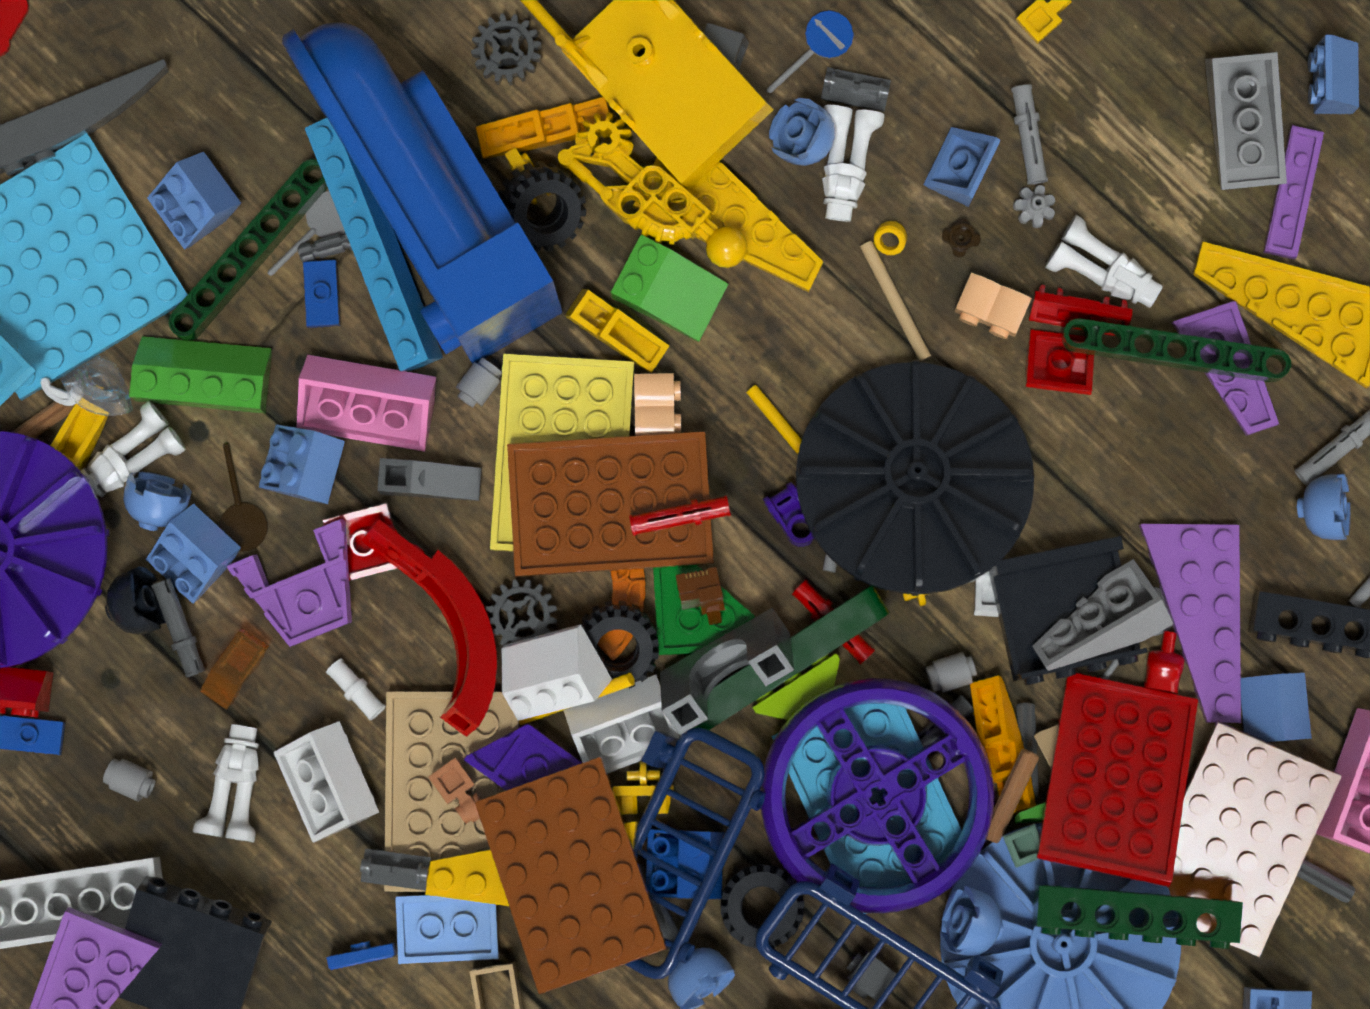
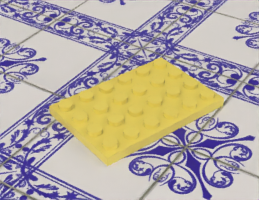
M503 354L490 550L513 552L507 444L630 436L634 362Z

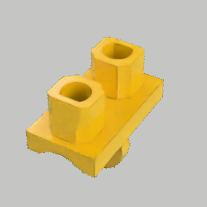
M640 761V771H627V781H640V786H613L621 814H638L637 796H650L651 798L656 785H647V781L659 780L660 770L647 771V764ZM671 785L670 789L673 790V791H674V785ZM666 795L658 814H668L671 802L670 796Z

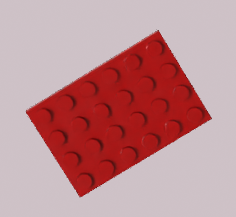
M1078 673L1066 677L1036 858L1170 887L1173 879L1198 699Z

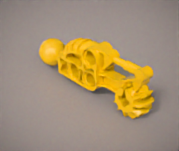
M610 112L607 113L605 121L601 120L599 113L594 114L596 123L592 124L587 120L583 122V126L587 131L576 133V145L559 152L558 161L563 168L569 169L582 182H586L600 194L602 202L633 229H641L643 236H652L658 243L669 241L670 245H675V242L682 238L685 240L691 238L693 240L698 235L706 242L705 249L711 262L724 268L738 265L746 256L747 242L740 231L732 227L719 228L711 221V211L666 171L655 165L643 168L630 157L634 145L626 139L632 136L631 129H623L625 122L621 118L613 123V114ZM602 136L606 139L610 136L611 144L602 143L600 145L599 137ZM581 162L609 167L628 185L605 187ZM653 176L659 177L662 180V184L658 189L649 190L645 187V182L648 178ZM674 198H682L687 202L685 208L681 211L671 210L669 203ZM631 200L637 201L640 204V208L636 213L627 214L623 211V206L626 202Z

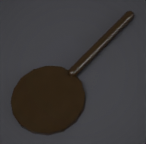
M224 443L223 450L235 505L229 507L222 514L219 528L241 547L240 551H250L257 548L265 540L268 532V522L264 513L257 506L241 503L230 446L228 443Z

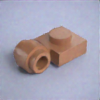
M456 758L428 777L448 805L458 798L460 805L455 807V810L465 824L470 821L474 823L480 819L475 802L481 800L477 793L472 796L470 794L467 795L466 792L474 787L475 784Z

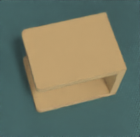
M515 962L476 968L470 971L476 1009H484L479 975L509 970L515 1009H523Z

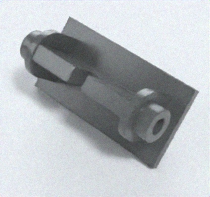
M827 67L821 99L884 112L891 80Z
M365 849L364 859H362L360 872H362L360 882L426 890L431 857Z

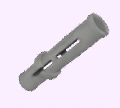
M1032 85L1016 86L1011 89L1017 115L1014 117V123L1019 127L1028 179L1027 184L1045 183L1048 181V177L1046 176L1037 123L1040 121L1039 113L1035 112Z
M1370 409L1350 426L1345 425L1341 428L1342 433L1294 470L1304 485L1308 486L1311 481L1318 478L1353 448L1359 449L1363 445L1362 441L1370 435Z

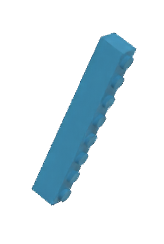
M328 118L306 127L305 131L400 372L417 370L442 359L443 355L436 337L420 312L424 307L391 224Z

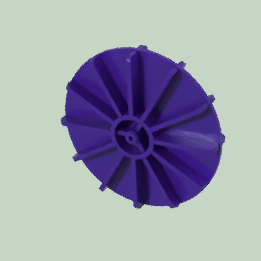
M0 431V668L12 667L34 660L68 640V636L74 632L89 612L97 595L100 596L102 593L100 586L107 561V537H110L109 529H106L99 500L89 483V479L64 454L38 439Z

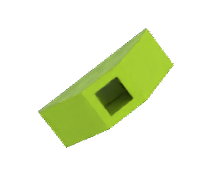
M828 654L811 664L813 669L803 675L800 672L783 682L785 687L774 693L771 690L755 700L757 705L752 707V709L758 715L787 721L804 703L817 694L834 687L840 658L837 654L831 657Z

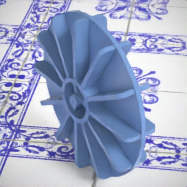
M1036 823L1035 826L1040 836L1042 823ZM1028 826L1021 827V828L1016 829V830H1014V831H1011V832H1009V833H1007V834H1005V835H1008V834H1010V833L1016 832V831L1021 830V829H1023V828H1026V827H1028ZM1002 836L999 843L991 842L981 850L973 865L952 887L946 905L957 889L965 890L964 886L976 888L987 893L998 904L1001 921L1003 922V933L993 946L983 954H979V956L1004 971L1000 988L994 995L998 999L1001 1009H1162L1170 996L1173 986H1175L1181 956V945L1176 944V938L1163 937L1162 943L1143 942L1142 935L1129 934V940L1108 939V932H1095V938L1074 936L1075 930L1061 929V935L1043 934L1041 933V927L1032 925L1035 884L1171 895L1167 886L1037 859L1015 868ZM1074 902L1064 904L1061 909V915L1065 921L1073 920L1078 913ZM1101 905L1096 909L1095 918L1100 924L1106 923L1111 917V910L1109 906ZM1140 907L1133 909L1129 914V921L1132 926L1141 925L1145 919L1144 911ZM1174 910L1165 913L1163 924L1167 929L1174 928L1178 923V915ZM942 921L940 931L946 933L947 922ZM940 939L942 963L965 976L967 964L973 956L958 955L946 951L942 947ZM947 982L951 994L958 1005L966 993ZM971 997L963 1009H987V1007Z

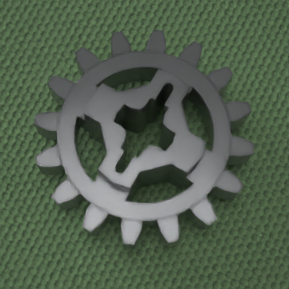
M504 13L500 14L499 22H495L489 17L488 28L481 25L478 27V31L482 36L472 38L473 44L478 46V48L471 50L472 57L480 58L475 62L477 70L485 67L484 78L488 79L495 75V83L497 85L501 83L503 78H507L508 84L511 86L514 82L513 78L517 76L522 82L526 81L524 72L527 70L534 74L535 67L532 62H541V56L535 53V51L542 49L541 42L533 41L538 37L537 30L528 32L530 27L529 21L525 20L522 24H519L518 15L516 14L512 16L511 21H506ZM501 30H511L508 33H498ZM524 39L528 43L527 56L520 50ZM487 43L493 49V53L490 55L489 61L485 56V47ZM503 45L507 48L511 45L513 53L510 54L506 51L502 55L500 46ZM504 66H516L513 69H503Z
M513 580L512 589L508 590L506 586L501 585L500 588L503 594L501 596L491 595L496 604L495 606H487L486 610L493 613V617L489 618L491 625L496 626L493 630L494 637L500 634L503 636L500 642L501 645L504 646L509 641L514 643L550 633L548 625L557 624V620L550 617V613L557 611V607L548 606L547 603L552 599V595L546 594L542 596V585L539 584L535 589H531L530 580L525 581L524 587H520L517 580ZM515 594H528L522 601L512 602L508 599ZM539 601L544 611L543 622L536 618L535 607ZM528 606L527 614L530 619L527 622L521 620L519 624H516L517 617L514 611L516 609L522 611ZM501 609L507 612L509 622L505 629L500 621ZM531 628L536 631L527 637H515L523 629Z

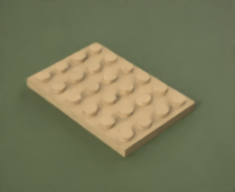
M386 692L385 851L431 857V861L490 850L481 820L479 819L474 823L470 821L465 824L455 810V807L460 805L458 798L448 805L428 777L456 758L475 784L474 787L466 792L467 795L470 794L472 796L477 793L482 800L505 791L464 761L467 755L519 729V721L502 692H493L488 711L480 726L467 737L440 718L453 692ZM384 885V891H391V892H425V891H426V890H418V889H411V888H403V887H396V886Z

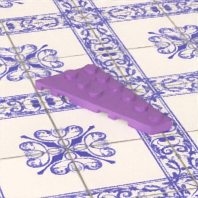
M1139 524L1142 536H1144L1149 550L1148 554L1151 563L1154 565L1160 583V590L1173 622L1174 631L1177 633L1183 651L1185 663H1187L1194 683L1193 687L1205 722L1241 723L1239 525Z
M68 907L62 917L30 1009H109L162 944Z

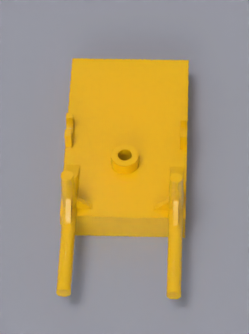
M520 0L555 39L556 45L562 49L563 53L605 98L609 106L619 114L621 119L688 190L774 110L675 0H613L573 39L538 0ZM645 48V53L638 57V51Z

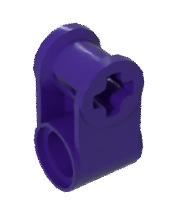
M789 482L784 490L770 498L766 496L762 499L773 519L780 525L791 544L797 547H805L811 544L814 539L811 536V532L806 538H797L792 533V528L795 524H806L800 509L797 489L792 482Z

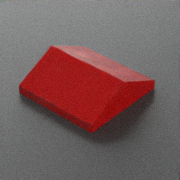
M1030 330L1025 368L1026 387L1091 395L1094 355L1069 351L1062 343V333ZM1069 334L1070 339L1075 343H1082L1086 340V336Z
M387 503L322 520L324 526L339 519H344L346 523L349 581L396 569L394 565L361 541L365 533L378 519L394 527Z

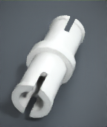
M342 658L334 662L327 669L326 673L345 692L344 697L348 701L352 700L369 720L376 718L385 709L386 706L366 687L368 683L364 678L359 679L344 663Z

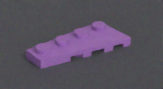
M1236 301L1172 322L1179 334L1251 345ZM1210 348L1201 349L1200 357L1205 363L1213 364L1216 362L1215 351ZM1243 353L1234 354V364L1241 369L1248 368V357ZM1205 373L1246 436L1279 425L1264 381Z

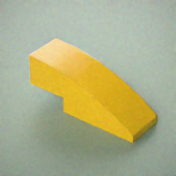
M587 289L581 290L564 315L595 338L652 373L669 348V345Z
M81 397L79 402L74 405L50 446L64 454L81 471L85 468L96 446L109 412Z

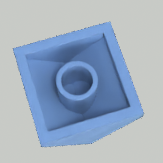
M951 127L923 185L969 207L997 150L1000 139Z
M1305 673L1241 678L1243 732L1266 742L1312 739Z

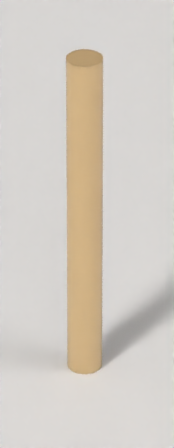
M872 241L864 243L860 248L919 362L931 357V354Z

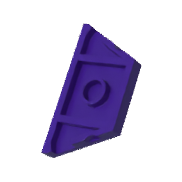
M529 724L464 758L465 762L505 791L582 763Z

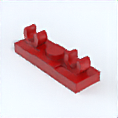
M1041 285L1039 290L1035 291L1029 320L1065 327L1074 319H1087L1129 326L1133 309L1127 308L1128 303L1126 300H1122L1121 306L1109 305L1110 297H1105L1103 303H1100L1099 301L1086 298L1063 296L1062 288H1058L1056 295L1045 293V285ZM1105 333V335L1116 336L1113 333Z

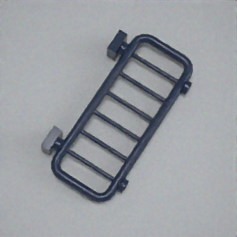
M701 727L691 728L684 732L679 739L668 733L655 731L641 760L652 767L663 768L664 770L637 825L634 845L636 858L639 855L699 887L688 912L648 891L651 900L684 917L674 942L664 937L665 943L670 950L663 964L654 966L642 959L625 964L636 972L654 980L664 979L672 974L679 961L686 964L691 959L695 946L688 943L750 810H760L766 794L760 790L765 777L764 765L760 758L753 752ZM697 740L702 741L747 764L751 769V778L746 789L744 790L684 759L691 743ZM680 765L742 796L731 820L670 789ZM666 795L728 826L716 851L656 819ZM652 825L713 857L702 881L641 849Z
M832 863L824 873L821 885L811 881H799L792 884L784 892L756 935V947L759 953L772 963L769 966V971L774 977L785 980L790 974L844 1009H869L848 996V994L885 943L909 958L871 1009H880L914 961L936 974L937 977L913 1009H921L943 979L966 993L955 1009H963L971 997L985 1005L987 1009H1001V1005L994 995L1000 988L1004 971L979 955H975L970 959L965 976L937 960L850 905L856 896L860 881ZM800 895H810L820 901L822 905L788 953L783 955L770 946L769 938L795 900ZM829 907L851 922L813 974L791 959ZM858 925L880 940L844 990L841 991L821 979L820 976Z

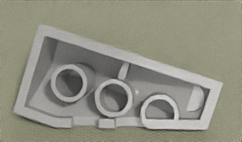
M1134 559L1105 575L1097 583L1099 588L1088 599L1082 597L1076 603L1077 609L1067 619H1060L1032 646L1048 671L1145 641L1173 624L1163 600Z

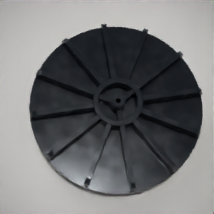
M911 360L908 363L884 365L862 374H856L852 379L842 384L820 405L811 418L799 447L796 463V489L800 509L811 532V536L832 561L844 571L854 576L853 579L861 580L886 591L919 596V594L949 591L975 581L990 571L1011 550L1019 538L1030 513L1035 476L1030 448L1024 432L1018 423L1019 419L1016 414L1013 415L997 395L978 382L975 376L972 374L967 376L944 366L919 363V360Z

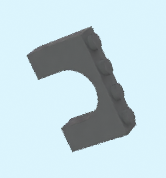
M773 608L660 672L662 712L679 735L708 719L707 699L710 692L720 680L734 670L751 665L765 686L794 671L790 632Z

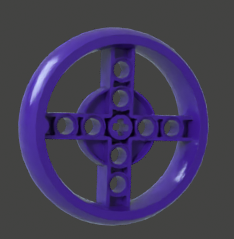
M885 678L859 679L839 684L817 694L794 712L782 726L770 747L764 764L765 777L760 788L761 791L766 793L763 806L761 807L764 828L777 858L797 882L811 881L821 885L825 871L809 857L844 835L865 845H889L911 882L884 888L859 886L856 896L850 905L863 913L899 912L925 904L940 896L959 881L973 865L989 833L994 811V782L990 762L982 742L970 723L956 708L937 694L912 683ZM865 704L900 706L929 719L945 735L909 757L903 752L887 746L875 745L866 747L844 710ZM817 727L839 762L832 773L828 785V807L796 827L791 828L786 809L788 772L800 745L810 732ZM840 729H847L851 734L850 744L844 748L837 747L833 741L835 732ZM933 751L940 752L943 757L942 765L936 770H930L926 765V757ZM857 758H865L869 764V769L863 776H855L851 771V764ZM963 763L969 787L967 817L961 834L952 850L937 864L916 829L927 805L926 785ZM903 769H911L914 773V782L909 787H901L898 784L897 776ZM877 787L878 790L885 789L886 793L882 795L883 802L881 804H878L876 801L872 803L869 801V798L872 796L871 789ZM853 804L856 806L858 815L854 821L844 822L841 820L840 810L844 805ZM894 815L901 816L904 822L902 830L898 833H890L886 828L887 820ZM825 822L828 824L829 834L825 839L816 840L812 837L811 829L815 823ZM911 844H917L921 849L920 858L914 862H908L904 858V850Z

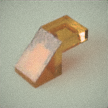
M241 628L211 669L200 692L227 710L234 703L244 682L258 668L269 646Z

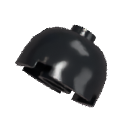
M139 566L121 574L113 580L107 590L106 614L116 626L126 633L136 635L147 634L162 628L160 625L166 623L154 590L151 587L153 585L152 582L157 581V578L147 568Z

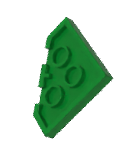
M697 565L653 568L659 656L692 654L752 620L755 616L721 586L725 608L724 611H720L722 623L709 625L707 614L702 615L701 606L682 610L676 575L703 570Z

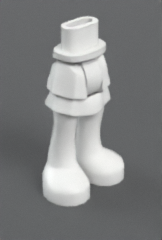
M825 105L824 109L830 114L835 126V140L829 151L827 165L824 166L825 177L822 178L824 194L827 197L823 202L827 205L825 218L851 222L852 211L857 208L856 201L865 187L863 180L867 175L865 163L869 140L873 131L882 127L885 114L873 110L856 111L850 163L847 164L843 162L853 110L839 105Z
M1075 215L1063 233L1061 240L1084 249L1108 264L1109 267L1106 270L1061 241L1049 257L1045 268L1052 272H1057L1063 268L1075 270L1098 284L1101 290L1111 292V296L1127 300L1132 298V303L1140 302L1151 308L1163 286L1152 280L1153 274H1146V271L1134 258L1129 259L1124 252L1119 253L1088 232L1086 222L1078 215Z
M147 401L140 408L142 420L134 429L113 444H107L102 452L98 451L87 468L81 470L89 479V483L96 496L103 497L106 492L124 487L130 473H133L134 477L141 469L166 454L177 456L186 450L180 437L171 427H167L169 425L168 421L152 402ZM163 430L155 441L132 458L127 460L124 457L146 439Z
M231 724L229 739L224 738V743L227 745H224L215 762L217 767L213 773L215 775L210 809L206 817L195 821L194 833L224 837L225 817L232 782L237 783L232 817L227 827L225 838L255 842L256 833L249 824V808L253 785L257 781L256 771L259 770L256 751L259 744L255 743L257 728Z

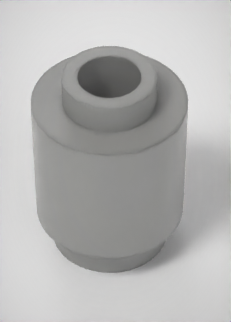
M481 357L478 363L474 362L457 384L456 388L460 391L457 397L472 408L476 403L483 406L500 383L499 377L502 375V372Z
M963 652L932 661L933 665L925 667L933 692L941 690L943 693L972 684V676L977 675L972 657L965 658Z
M114 758L109 763L103 777V783L108 784L110 790L137 802L143 797L148 798L155 786V780L152 779V771L125 759L119 761Z

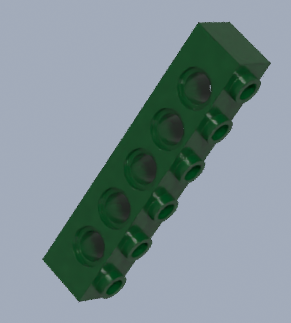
M1035 884L1032 925L1041 927V933L1061 935V929L1075 930L1074 936L1095 938V932H1108V939L1129 940V934L1142 935L1143 942L1162 943L1163 937L1176 938V944L1196 946V940L1210 941L1209 947L1230 949V943H1240L1243 902ZM1074 902L1078 913L1073 920L1065 921L1061 915V909L1064 904ZM1101 905H1107L1111 910V917L1106 923L1100 924L1095 918L1096 909ZM1140 907L1144 911L1145 919L1141 925L1132 926L1129 921V914L1133 909ZM1174 910L1178 915V923L1174 928L1167 929L1163 924V917L1166 912ZM1208 913L1211 916L1212 925L1207 931L1201 932L1197 928V919L1201 914Z

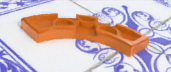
M644 569L610 571L613 583L612 604L618 605L619 601H625L627 606L631 607L634 604L643 613L646 595ZM612 630L604 634L597 645L612 661H615L629 645L633 635L625 630Z

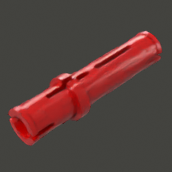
M727 495L700 502L697 499L690 500V504L629 515L632 534L636 536L641 533L695 523L697 526L702 525V521L731 516Z
M807 580L791 594L812 614L810 618L814 622L834 610L831 606L833 604L831 600L828 599L826 601ZM859 634L842 644L860 665L875 651Z

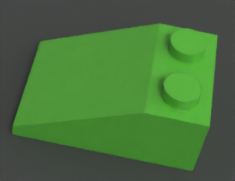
M640 235L611 291L612 299L699 342L729 284L671 249Z

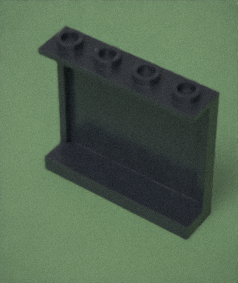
M1121 536L1001 560L989 571L1013 682L1024 680L1025 686L1044 682L1043 675L1055 673L1056 679L1076 675L1075 669L1087 667L1088 672L1098 671L1107 668L1106 662L1118 660L1119 666L1139 662L1137 656L1148 653L1147 648L1140 649L1139 643L1048 671L1032 647L1060 619H1067L1077 609L1076 603L1082 597L1088 599L1099 588L1097 583L1105 575L1121 567L1118 551L1124 549Z
M146 876L136 890L125 929L162 945L120 994L119 998L149 1009H242L265 935L272 921L264 918L257 912H246L232 907L227 901L204 897L196 890L176 887L169 884L163 878Z

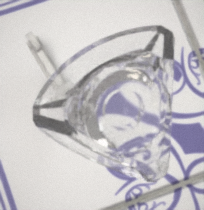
M104 355L97 356L61 377L66 391L51 386V382L47 377L42 378L40 382L46 395L64 406H73L77 403L83 409L103 416H117L133 411L128 387L117 364Z

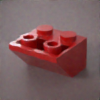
M10 667L0 668V714H6V708H12V715L38 717L39 711L49 712L53 672Z

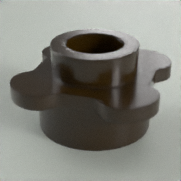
M959 219L955 226L950 230H944L942 233L943 242L951 246L953 255L958 258L964 257L968 249L977 247L981 242L980 235L974 232L967 219ZM958 236H964V240L960 241Z

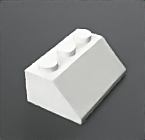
M581 624L506 644L502 647V694L518 721L594 702L612 680Z
M657 675L650 676L643 682H635L636 686L630 689L628 687L597 698L594 702L563 710L583 763L602 757L606 771L610 773L641 761L655 731L665 732L678 739L680 738L676 729L662 712L661 686Z
M340 721L309 732L273 752L313 843L379 813L375 799L369 790L361 767L355 758Z

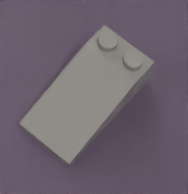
M1271 52L1205 59L1207 90L1220 189L1287 184L1278 53Z

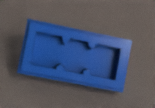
M337 261L303 262L307 328L340 326Z
M0 716V749L62 755L65 722Z
M370 941L350 945L351 952L331 955L326 958L328 968L334 970L391 958L398 953L395 942L371 947Z

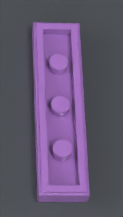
M1294 125L1290 127L1285 149L1287 184H1278L1263 253L1294 260L1297 258L1324 132Z

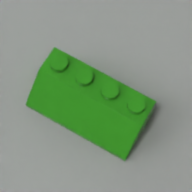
M142 336L132 364L129 397L136 402L150 401L157 404L265 414L272 348Z

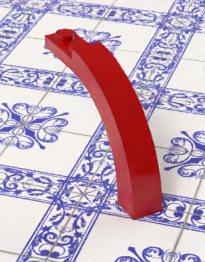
M378 519L365 533L361 541L422 587L439 607L451 630L457 657L456 681L450 701L440 718L467 737L480 726L491 703L496 683L497 654L489 617L473 586L450 559L439 550L431 557H428L419 546L408 542L399 535L393 526L383 523Z

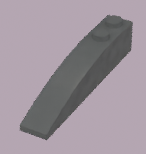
M160 60L1 124L0 174L13 175L24 170V164L34 160L40 163L55 157L54 152L86 133L90 135L119 116L144 96L169 72L165 60Z

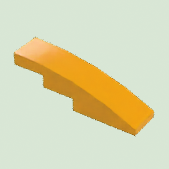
M600 97L576 105L568 103L544 111L536 109L476 126L482 156L486 159L503 156L515 147L518 152L573 141L575 140L576 133L587 131L583 126L585 120L590 121L592 124L596 123L594 114L599 113L601 120L605 121L607 113H611L609 104L604 97Z
M998 675L970 684L977 735L986 749L992 770L993 782L997 783L998 795L1000 796L1020 751L1024 749V745L1002 676ZM1031 777L1013 815L1036 806Z

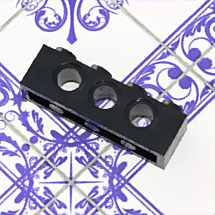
M1262 591L1254 593L1248 632L1256 633L1257 640L1276 642L1277 637L1290 639L1289 645L1309 648V643L1322 645V651L1342 653V648L1355 650L1354 656L1370 659L1369 609ZM1283 611L1290 613L1293 617V626L1289 630L1282 628L1278 621L1279 615ZM1315 617L1322 618L1326 623V630L1323 635H1318L1312 630L1311 623ZM1349 622L1355 624L1359 630V635L1354 641L1349 640L1344 633V628Z

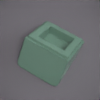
M1035 824L1003 836L1015 868L1037 860L1040 836Z

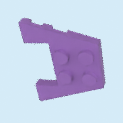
M339 519L313 530L325 559L324 564L269 586L257 554L227 566L229 572L236 576L243 584L244 590L249 597L254 598L263 609L265 617L289 647L352 622L346 523L344 519Z

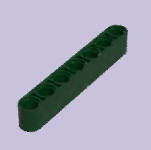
M306 160L296 169L169 317V327L178 338L187 341L197 339L297 225L318 198L328 189L323 174L321 180L317 183L310 184L306 182V177L310 171H321L317 160ZM293 194L301 196V201L297 207H285L287 197ZM269 219L279 220V227L273 233L264 232V225ZM247 244H257L258 251L256 255L250 258L243 257L242 252ZM227 268H235L237 272L235 279L228 283L222 282L221 274ZM208 292L214 293V303L209 307H201L200 298L202 295ZM185 317H192L194 321L193 327L187 332H180L178 328L180 320Z
M1087 319L1071 320L1065 326L1061 335L1064 347L1076 353L1257 381L1277 382L1285 377L1291 368L1289 355L1280 349ZM1072 328L1082 329L1086 334V340L1082 343L1073 342L1069 337V330ZM1105 333L1115 334L1119 341L1118 346L1115 348L1105 347L1102 343V335ZM1135 339H1147L1151 344V351L1148 353L1138 352L1134 346ZM1168 344H1180L1184 350L1183 357L1178 359L1171 357L1167 351ZM1210 348L1215 351L1216 362L1213 364L1205 363L1200 357L1201 349ZM1234 354H1245L1249 359L1248 368H1238L1233 362ZM1267 359H1278L1282 365L1281 373H1271L1266 367Z
M869 586L790 637L794 671L765 686L751 665H747L717 684L707 699L708 719L693 728L712 729L890 614L875 588Z

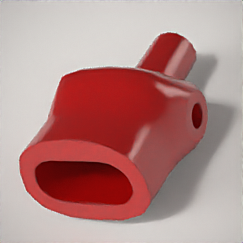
M1164 631L1161 650L1148 652L1144 688L1178 694L1185 659L1182 655L1174 653L1177 633Z

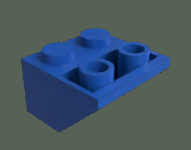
M663 830L649 831L647 839L648 853L700 881L703 880L713 859L711 855ZM680 831L715 851L724 835V832ZM647 860L646 887L648 891L659 897L694 899L699 887ZM722 871L709 899H721Z

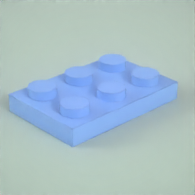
M430 895L396 897L398 964L499 959L497 905Z

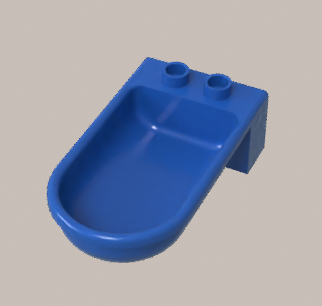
M341 22L323 24L298 37L294 29L285 33L282 37L283 46L324 116L331 123L391 224L397 239L434 299V302L422 308L420 312L444 353L448 354L462 346L471 363H478L481 357L484 359L563 313L551 276L519 223L514 222L424 71L422 70L400 83L374 40L366 32L351 24Z

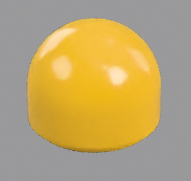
M886 221L877 228L873 239L874 245L883 254L896 255L905 247L907 232L900 223ZM884 233H893L898 237L899 242L893 247H888L884 245L882 235Z

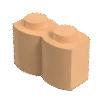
M971 273L955 312L960 314L959 320L972 326H977L978 322L990 327L989 332L991 334L1007 339L1008 335L1016 336L1032 298L985 277Z
M674 373L634 374L635 436L681 433V414H674V401H681L680 381H674Z

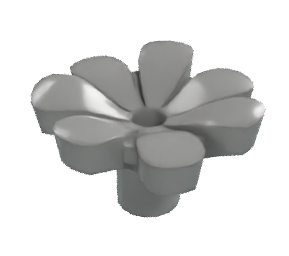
M1035 186L1034 192L1027 187L1022 188L1019 194L1023 199L1013 202L1014 210L1022 211L1018 217L1022 224H1026L1031 219L1032 226L1040 228L1043 225V218L1047 220L1054 218L1055 211L1050 206L1055 204V198L1053 195H1044V186Z

